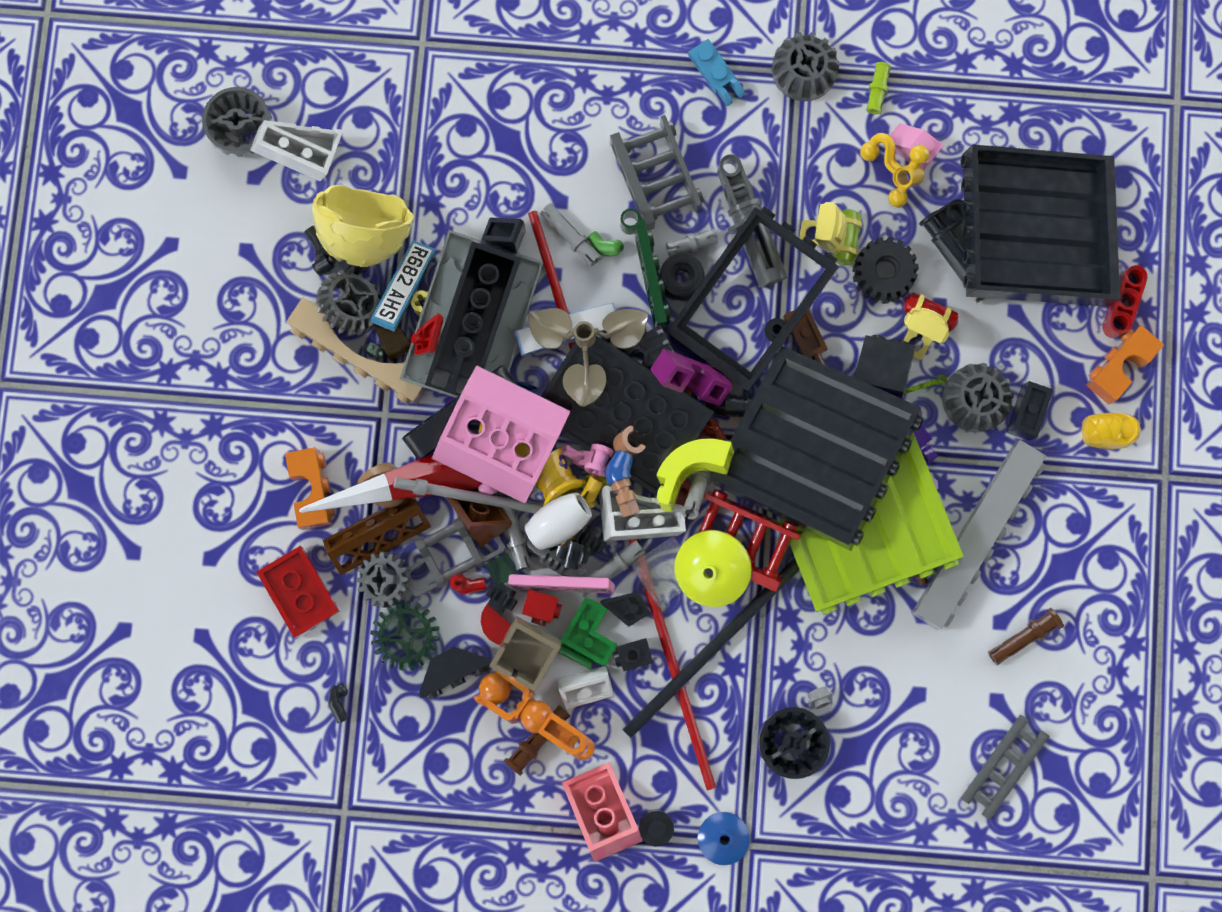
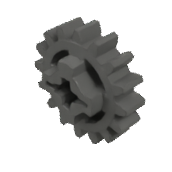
M380 552V555L371 554V560H363L366 567L358 568V571L362 574L361 578L356 579L357 582L362 583L358 592H365L363 600H371L372 606H378L379 604L381 608H387L389 605L396 606L398 605L397 599L405 600L403 592L411 590L406 585L407 582L412 581V578L406 575L411 569L410 567H403L406 560H397L398 554Z

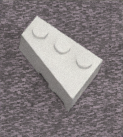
M264 120L257 131L250 151L321 181L328 173L343 130L321 129L316 126H296V124Z

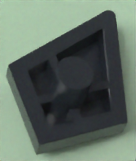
M638 592L600 601L605 608L628 627L650 614Z

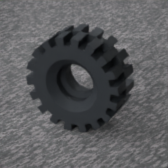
M883 237L877 238L875 242L873 240L870 241L866 247H863L855 260L852 272H854L853 282L858 284L857 290H862L864 292L863 296L866 299L870 296L873 298L872 302L877 303L881 300L882 304H888L891 300L895 302L900 297L903 298L912 288L918 277L916 272L919 269V264H915L917 257L915 254H910L912 248L909 245L905 248L902 246L903 241L898 240L896 243L893 242L892 237H888L887 240H883ZM882 261L891 262L895 267L894 276L890 279L881 278L876 272L877 264Z

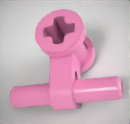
M592 444L590 451H576L570 446L565 445L561 453L586 472L605 477L608 460L612 458L614 451L600 444Z

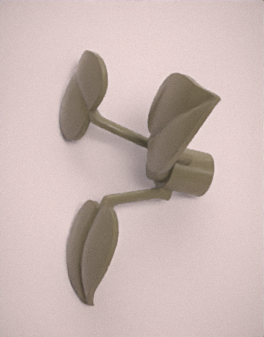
M549 308L529 311L528 313L531 333L536 342L542 347L557 349L562 345L564 339L569 340L574 336L576 344L582 348L584 366L575 364L569 367L563 376V386L566 393L579 406L583 407L595 402L601 396L606 386L604 369L600 365L589 366L588 348L595 343L596 335L605 339L610 337L612 345L616 348L630 349L641 341L648 320V314L640 310H616L609 313L603 319L602 326L606 332L603 333L586 321L579 322L572 328L570 315L561 309Z

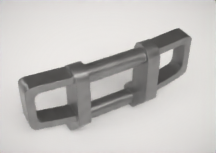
M460 517L454 519V523L423 539L420 537L414 540L423 558L410 566L411 570L406 575L410 577L414 570L426 563L435 583L417 590L413 581L407 582L413 595L419 597L437 587L442 588L453 575L463 574L476 566L480 568L485 565V562L504 553L505 546L499 535L495 537L499 548L483 558L472 540L474 537L471 533L469 534ZM459 532L472 558L441 573L428 547Z

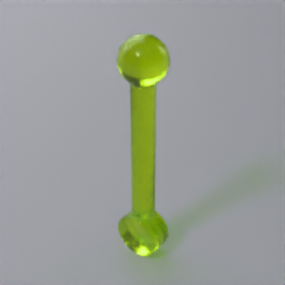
M940 374L934 380L906 388L904 397L907 393L937 383L943 385L946 383L947 377L944 374Z

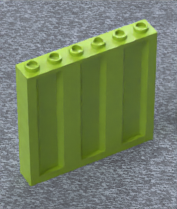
M914 432L910 438L912 440L911 447L906 455L902 453L898 461L900 463L899 470L895 477L890 476L886 484L888 486L887 493L882 500L878 499L874 507L877 509L875 516L870 523L866 522L862 529L864 536L858 546L854 545L852 551L800 526L798 530L803 532L799 540L791 538L789 542L816 612L822 611L823 615L837 610L836 605L846 602L847 606L862 601L860 596L870 593L871 597L886 592L885 587L891 584H895L896 588L911 583L910 577L919 574L921 579L935 574L934 568L944 565L946 570L959 565L958 559L964 557ZM779 517L781 522L784 523L786 519Z

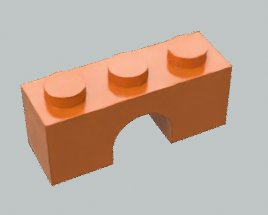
M1142 325L1134 330L1130 329L1120 338L1122 341L1118 348L1114 346L1104 356L1107 361L1102 367L1097 365L1088 375L1091 379L1086 386L1108 405L1117 401L1132 383L1123 372L1122 365L1124 360L1132 361L1141 368L1148 364L1164 346L1160 340Z
M316 447L285 453L289 478L294 481L307 479L312 487L311 494L307 499L294 503L297 527L301 530L331 525L332 518L335 517L334 508L304 513L299 512L302 507L328 497L327 493L331 492L328 477L324 478L323 468H326L324 453H320V450Z

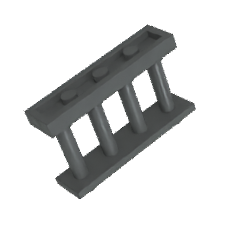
M666 115L660 118L661 128L630 140L622 139L619 132L610 135L611 148L636 210L639 212L641 220H645L647 231L655 229V220L658 219V216L690 204L693 205L697 213L701 211L702 202H704L701 190L699 188L695 189L674 136L677 135L675 126L672 121L668 122ZM665 137L670 150L639 162H635V160L631 162L628 155L631 149ZM674 159L679 171L678 173L646 185L644 183L640 184L637 175H640L641 171ZM683 181L688 195L656 207L648 205L646 200L649 197L648 194Z

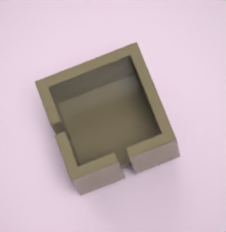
M516 616L505 635L504 641L502 640L494 654L489 667L509 678L513 673V669H517L515 681L536 691L561 647V640Z

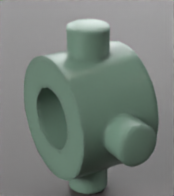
M370 342L369 345L366 344L364 346L365 352L378 359L380 356H384L383 349L378 345Z

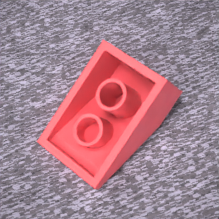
M610 762L562 782L594 862L642 842L639 829Z

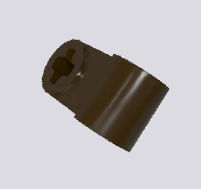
M373 323V327L390 361L409 352L411 344L399 325L394 332Z

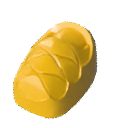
M1094 414L1087 416L1082 422V439L1090 447L1113 450L1129 447L1140 437V422L1128 414Z

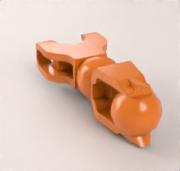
M495 670V672L489 673L481 679L479 685L480 695L474 696L477 703L487 707L511 724H516L520 721L527 731L541 734L578 760L585 761L593 756L595 752L594 742L575 727L552 713L551 707L546 702L535 700L534 691L516 682L515 677L511 675L509 678ZM512 684L523 691V700L517 703L516 711L513 710L511 713H507L497 705L509 698ZM580 741V745L575 748L576 742Z

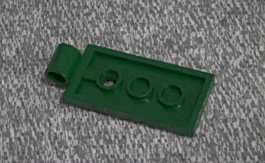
M628 208L621 214L620 227L625 234H635L634 238L653 326L655 328L661 325L665 332L666 325L669 324L670 311L668 304H663L665 294L663 280H658L657 278L659 277L658 270H660L657 255H652L654 253L653 246H655L652 231L647 232L645 220H641L639 212L633 208ZM627 218H633L637 221V223H635L634 225H627L625 224L624 220H626Z

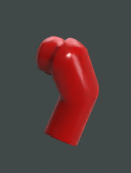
M455 574L449 581L451 588L463 595L487 589L484 577L471 580L461 574Z

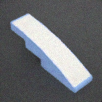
M614 303L569 314L572 320V328L579 322L586 321L591 323L594 328H598L599 331L605 332L602 321L609 313L616 311ZM530 327L514 332L521 356L550 350L536 342ZM573 336L569 340L564 339L560 347L567 346L570 342H574L575 337Z

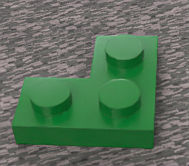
M585 596L561 638V642L605 667L617 644L595 631L608 609Z

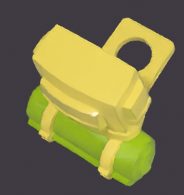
M833 202L820 204L818 220H803L799 238L803 239L810 227H816L815 239H812V241L821 250L833 253V256L838 259L837 264L842 266L854 264L855 256L858 253L856 247L859 229L862 227V215L852 209L841 211Z

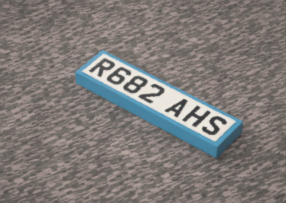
M414 240L411 242L371 317V323L395 332L413 294L416 292L435 256L436 249Z

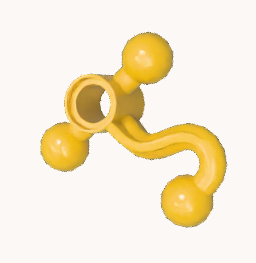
M877 133L869 142L862 145L860 154L864 160L873 161L879 156V143L885 145L884 163L886 168L893 173V182L897 186V188L889 193L888 201L891 206L900 208L907 203L908 196L906 192L908 188L918 186L924 180V171L920 164L925 163L929 159V149L921 144L915 145L910 150L909 156L911 161L909 165L902 166L897 163L895 158L896 147L893 138L885 133ZM907 171L910 174V181L907 179Z

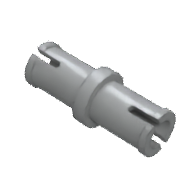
M710 229L695 235L690 233L685 238L667 242V250L677 247V249L667 253L669 257L678 253L691 252L693 254L697 252V249L718 244L717 237L707 239L716 235L714 229Z

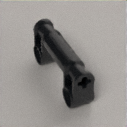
M954 199L939 210L926 216L919 222V225L921 227L924 226L932 237V243H934L963 284V277L966 271L962 256L965 248L952 230L964 221V216L961 212L964 200ZM954 209L959 212L960 217H954L950 210ZM976 297V300H975V301H976V303H979V302H981L982 300H984L985 298H977V297Z

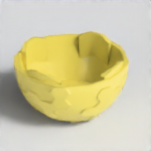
M342 184L330 186L324 192L317 193L312 203L313 223L321 245L337 260L341 261L343 259L350 265L360 267L379 264L397 253L402 247L405 238L409 236L414 218L413 214L406 207L404 200L396 195H385L363 189H351Z

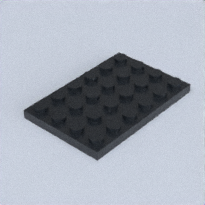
M596 335L595 343L588 348L589 366L600 365L604 369L606 386L601 396L595 402L588 406H579L566 393L563 386V376L569 367L575 364L584 366L583 350L575 342L541 397L570 411L560 434L586 451H590L592 444L606 446L614 451V456V438L625 428L633 426L634 432L627 437L629 444L634 448L640 444L646 447L642 452L633 457L630 479L657 496L659 487L664 485L660 484L656 475L664 460L675 449L696 440L714 411L684 391L681 393L662 386L649 368Z

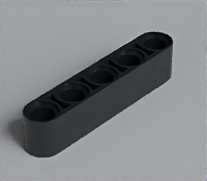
M504 365L491 372L518 385ZM461 394L402 437L404 443L417 459H420L437 447Z

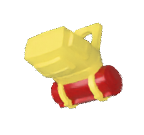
M913 292L904 300L903 308L904 312L907 313L904 323L908 328V332L903 341L909 343L910 339L917 337L918 333L923 335V347L914 353V358L922 360L932 341L941 343L947 340L950 332L958 325L959 316L952 308H946L925 298L922 294L919 295Z

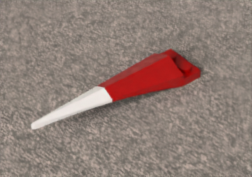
M433 454L304 506L299 512L304 513L424 497L423 495L413 494V491L394 488L396 477L414 481L417 478L427 480L430 484L462 490H479L482 482L432 459Z

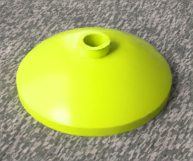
M717 530L702 531L688 538L680 547L674 566L676 580L684 594L692 601L707 607H722L736 601L747 589L752 573L750 557L741 542L732 535ZM710 568L713 571V576H708L705 573V569Z

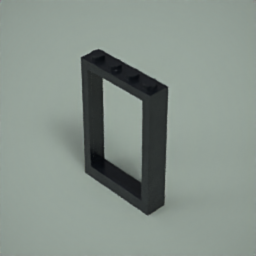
M764 206L761 210L757 207L753 209L667 330L668 334L747 391L753 387L781 346L839 269V266L835 264L838 261L836 257L827 251L824 254L818 252L815 249L817 246L815 242L806 236L803 239L797 237L794 234L796 231L794 227L785 221L782 225L773 219L776 215ZM761 223L825 270L750 372L688 327L687 324L757 225Z

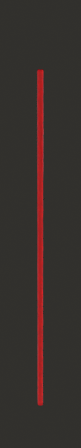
M531 211L528 213V217L556 307L569 314L538 212ZM576 341L568 344L570 350ZM639 539L629 540L630 545H631L635 540H637V541L639 542V544L641 545ZM643 554L635 561L673 679L680 672ZM684 685L677 692V697L706 790L716 788V784Z

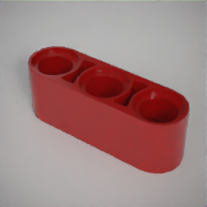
M1139 265L1131 266L1119 275L1120 300L1108 307L1102 325L1104 334L1109 338H1119L1128 332L1133 325L1148 279L1147 271ZM1128 275L1136 278V284L1130 282ZM1121 297L1128 300L1129 307L1121 303ZM1113 320H1117L1121 324V330L1114 327Z

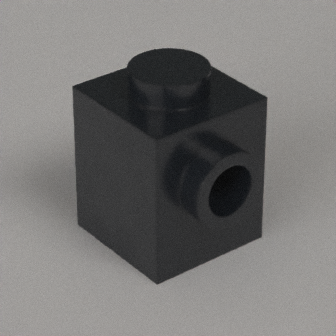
M646 638L616 646L618 652L613 653L617 668L622 667L623 672L653 663Z

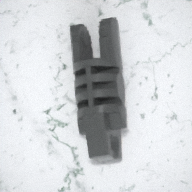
M528 539L526 545L527 552L539 559V562L562 576L583 577L587 567L583 564L580 565L579 569L562 566L560 564L561 559L556 556L557 546L539 550Z

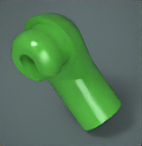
M597 231L592 232L587 237L590 244L602 256H617L624 249L621 240L604 241Z

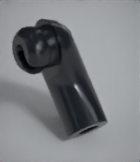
M339 683L337 686L334 684L329 691L328 706L337 723H342L349 718L341 703V697H345L348 694L344 683Z

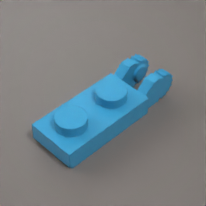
M709 39L688 51L691 61L713 92L719 95L726 106L733 103L730 94L725 89L728 85H730L739 98L745 96L744 89L739 81L736 80L735 75Z

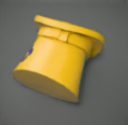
M563 447L550 453L535 483L536 487L543 493L545 499L543 506L558 497L574 493L587 484L586 480L577 479L573 475L566 456L561 453Z

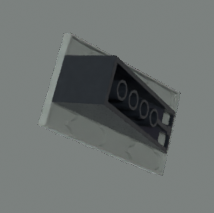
M448 230L415 330L416 334V331L437 313L442 314L443 325L437 347L433 353L416 356L414 355L415 344L411 343L400 380L456 398L462 394L476 366L492 372L499 366L504 365L509 372L518 346L514 332L523 329L543 262Z

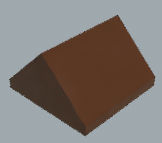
M467 490L479 493V490ZM446 497L480 547L512 525V521L502 507Z

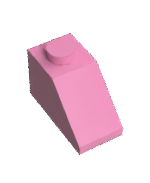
M901 123L890 134L895 143L896 153L909 163L911 161L909 156L910 150L915 145L921 144L929 149V159L925 163L920 164L923 171L943 147L942 143L925 130Z

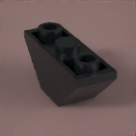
M453 647L431 658L419 691L420 698L428 697L430 701L443 694L441 689L449 685L454 689L466 683L465 677L473 673L478 677L490 671L488 666L491 663V659L458 647Z

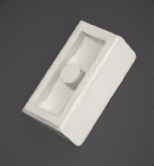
M606 666L557 679L564 710L614 696Z

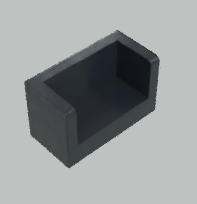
M1031 381L1022 385L1006 433L1028 441L1038 437L1053 389Z

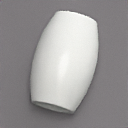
M579 493L567 494L552 500L540 508L526 524L525 531L532 544L539 550L551 548L576 535L589 521L592 512L587 502Z

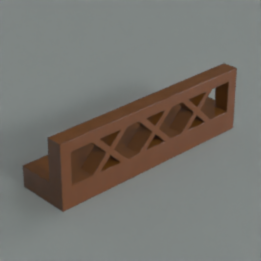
M407 498L396 507L383 508L324 539L323 543L327 555L340 575L363 564L364 559L371 560V554L380 555V552H386L431 528V525L424 515L417 498ZM417 515L422 523L415 527L406 526L408 520ZM391 529L399 530L396 537L392 539L384 538L387 531ZM368 541L376 542L373 549L369 551L361 550L364 543ZM345 553L353 555L352 560L343 565L337 559Z

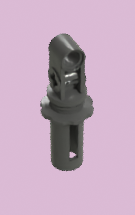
M728 154L721 159L717 168V175L723 187L726 201L730 206V209L727 211L728 215L734 221V225L728 229L729 234H736L755 207L760 210L762 209L760 207L762 203L760 198L754 197L752 185L746 176L741 160L736 155ZM731 164L735 167L736 171L734 173H727L723 166ZM759 223L755 228V232L770 269L767 270L753 233L743 247L758 286L761 289L785 280L787 274L769 229Z

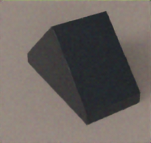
M490 217L481 240L518 253L526 232L524 221L515 218Z

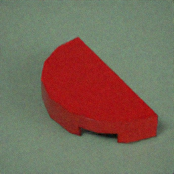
M486 604L480 621L483 633L490 641L500 645L502 640L504 641L511 624L491 606Z

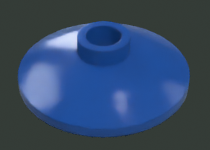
M718 812L707 817L701 824L698 832V845L702 854L709 861L718 865H731L738 862L746 854L750 843V835L746 824L741 818L729 812ZM722 835L729 836V842L727 844L720 843V837Z

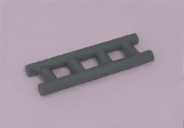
M1019 715L960 798L967 804L973 798L982 804L985 809L981 815L988 820H991L1050 737L1042 730L1037 736L1027 730L1025 725L1029 720L1022 715ZM1017 736H1020L1030 744V747L1022 757L1010 749ZM1003 756L1016 765L1007 778L995 770ZM988 777L1001 786L992 799L979 790Z

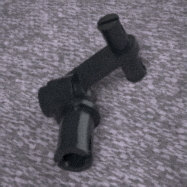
M314 225L304 231V234L315 249L314 254L316 256L312 267L319 276L330 275L333 272L337 274L341 269L345 273L354 272V274L368 271L369 266H354L348 264L347 261L337 262L336 258L331 256L321 245Z

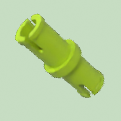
M877 62L875 64L873 81L869 84L870 96L866 111L870 114L879 115L882 113L884 96L888 93L889 87L887 82L891 66L885 62Z

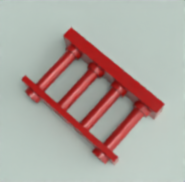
M714 489L713 492L710 490L706 492L703 498L711 501V504L699 532L711 530L720 506L735 512L726 532L733 537H736L744 516L758 522L747 548L752 567L750 581L776 592L783 578L778 576L777 570L791 538L799 540L803 534L802 531L798 530L799 526L786 520L782 523L727 498L728 494L720 490ZM770 527L781 532L782 535L768 567H764L763 570L754 566L755 562L753 560L767 528Z

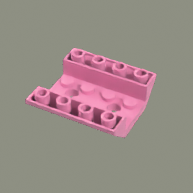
M476 366L439 439L432 459L526 503L570 411ZM473 419L479 420L483 426L482 431L477 434L472 433L468 428L469 421ZM517 444H528L530 453L524 457L519 456L515 451Z

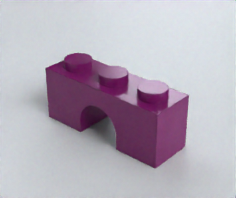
M666 349L662 350L650 369L662 386L681 393L688 387L701 400L717 406L721 405L733 387L725 375L718 369Z

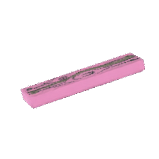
M511 574L508 580V584L515 590L530 589L538 591L614 594L615 584L609 578Z

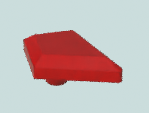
M437 313L416 331V334L412 335L411 342L415 344L414 355L422 356L433 353L436 350L443 325L442 314Z

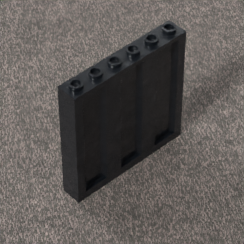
M972 144L962 154L960 160L961 168H963L961 191L964 192V201L961 212L964 216L965 224L962 229V238L965 240L962 260L966 271L963 277L966 297L1108 307L1120 300L1114 156Z
M781 346L730 440L734 454L727 475L713 472L710 479L715 486L852 551L854 545L858 546L863 539L864 532L862 529L866 522L870 523L873 520L877 510L874 507L878 499L882 500L888 490L886 484L890 476L895 477L900 467L898 461L902 453L906 455L912 444L910 438L913 432H918L922 426L924 418L922 417L921 407Z

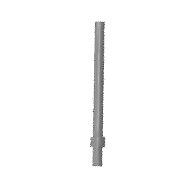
M398 477L394 480V488L413 491V494L417 495L432 494L534 514L543 507L541 504L523 503L515 499L430 484L427 480L417 478L415 481Z

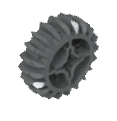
M341 269L337 274L334 272L321 283L316 299V304L320 305L318 313L325 314L322 322L330 321V329L336 326L339 328V334L346 330L349 336L353 335L354 332L359 336L364 331L369 332L373 328L371 317L382 298L383 292L376 291L378 284L372 285L370 283L371 276L366 279L363 278L362 271L354 275V272L345 273ZM338 289L340 292L339 298L334 300L333 291ZM367 305V315L362 316V307Z

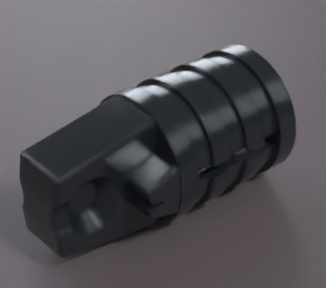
M727 394L720 406L706 402V406L714 411L713 414L742 418L751 403V396Z

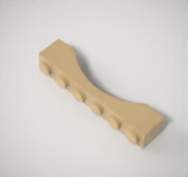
M302 297L286 321L292 328L290 330L291 333L302 340L306 336L313 341L311 345L323 353L327 349L334 354L332 358L345 366L348 362L355 367L353 371L366 379L369 375L376 380L374 383L376 386L386 392L388 389L393 390L397 393L395 397L408 405L409 402L417 405L427 388L400 380L405 363H380L356 354L340 341L333 328L330 329V321L322 322L325 314L318 313L319 307Z

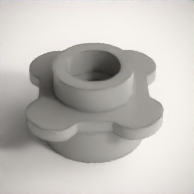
M827 687L811 691L808 694L809 708L815 707L820 709L830 704V700L833 699V693L828 692Z

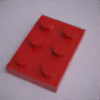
M301 545L256 571L294 638L301 636L340 612Z

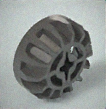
M800 32L796 33L793 38L787 37L782 45L777 48L772 62V77L777 88L784 95L797 101H813L829 92L837 78L840 64L836 57V49L828 45L829 40L817 38L816 33L811 32L808 36L802 35ZM805 46L815 47L821 53L815 54L810 50H806ZM794 52L795 64L791 66L790 57ZM823 57L824 67L821 70V72L818 73L816 69L818 65V59Z
M230 87L217 92L207 102L202 115V125L206 136L215 148L220 149L226 155L235 154L237 157H243V153H255L250 151L257 131L263 121H271L272 116L264 100L257 93L243 87ZM251 131H256L253 138L244 142V137L248 136ZM225 132H232L234 136L239 138V143L231 141Z
M971 363L957 370L947 380L942 393V403L946 415L957 427L969 432H985L1001 424L1008 413L1011 412L1014 392L1010 390V380L1000 374V369L997 367L991 368L986 363L974 365ZM982 378L973 388L966 387L971 380ZM991 382L998 390V399L993 397V392L990 388ZM980 391V398L983 400L978 403V396L975 394ZM990 402L996 403L992 410L980 412Z

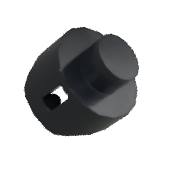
M652 809L645 812L640 818L639 832L645 843L658 847L670 841L674 833V824L667 813L658 809Z

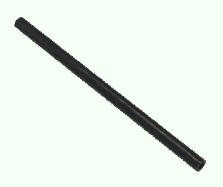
M795 557L779 572L778 576L783 578L776 592L764 587L622 729L630 738L800 570Z

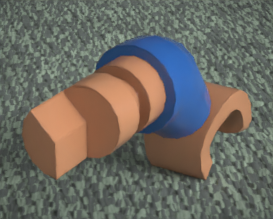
M633 426L625 428L614 438L615 454L606 467L607 483L618 494L615 497L623 518L640 512L635 493L629 489L632 486L629 479L631 478L630 471L633 457L642 452L646 446L640 444L634 448L629 444L627 437L634 432Z

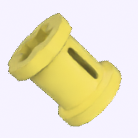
M423 290L414 293L411 299V305L418 316L421 315L423 309L420 306V301L426 300L428 292Z

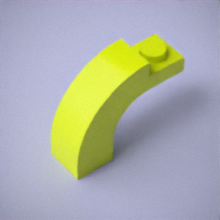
M699 439L675 449L664 460L656 475L660 484L664 485L659 487L657 493V500L662 510L673 512L680 487L691 474L698 471H713L727 475L734 454L731 442L718 439Z

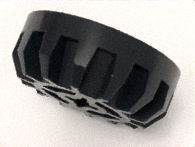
M786 707L773 712L763 722L758 736L759 753L770 770L785 778L802 779L816 773L823 766L829 754L830 738L826 726L817 715L803 708ZM797 724L804 729L799 732L794 730L787 731L784 725ZM781 728L784 734L781 736L780 744L775 747L774 738L777 731ZM790 736L795 739L799 737V741L796 742L798 746L796 749L791 746L787 748V745L790 743ZM809 740L810 744L808 751L803 756L802 752L805 750L806 741ZM789 753L798 755L800 759L787 760L782 757Z

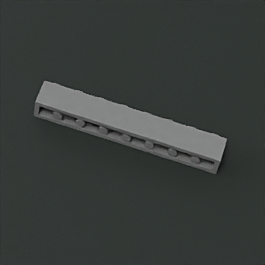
M1021 440L1013 444L957 536V541L964 555L963 558L958 559L960 564L946 570L944 565L937 569L912 610V615L936 630H940L943 627L947 628L951 624L955 616L952 614L956 605L961 606L968 595L965 592L970 583L974 584L980 576L981 571L978 570L982 562L986 563L994 552L991 547L996 540L1000 541L1007 530L1004 526L1008 519L1012 520L1018 513L1020 507L1017 504L1021 497L1025 499L1033 487L1030 484L1034 476L1038 477L1045 468L1043 461L1046 455Z

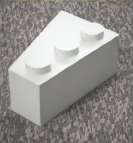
M606 485L599 492L604 542L679 536L686 531L682 505L675 504L673 512L664 511L657 499L639 496L635 493L640 512L623 518L615 497L618 495L617 492H614L612 487Z

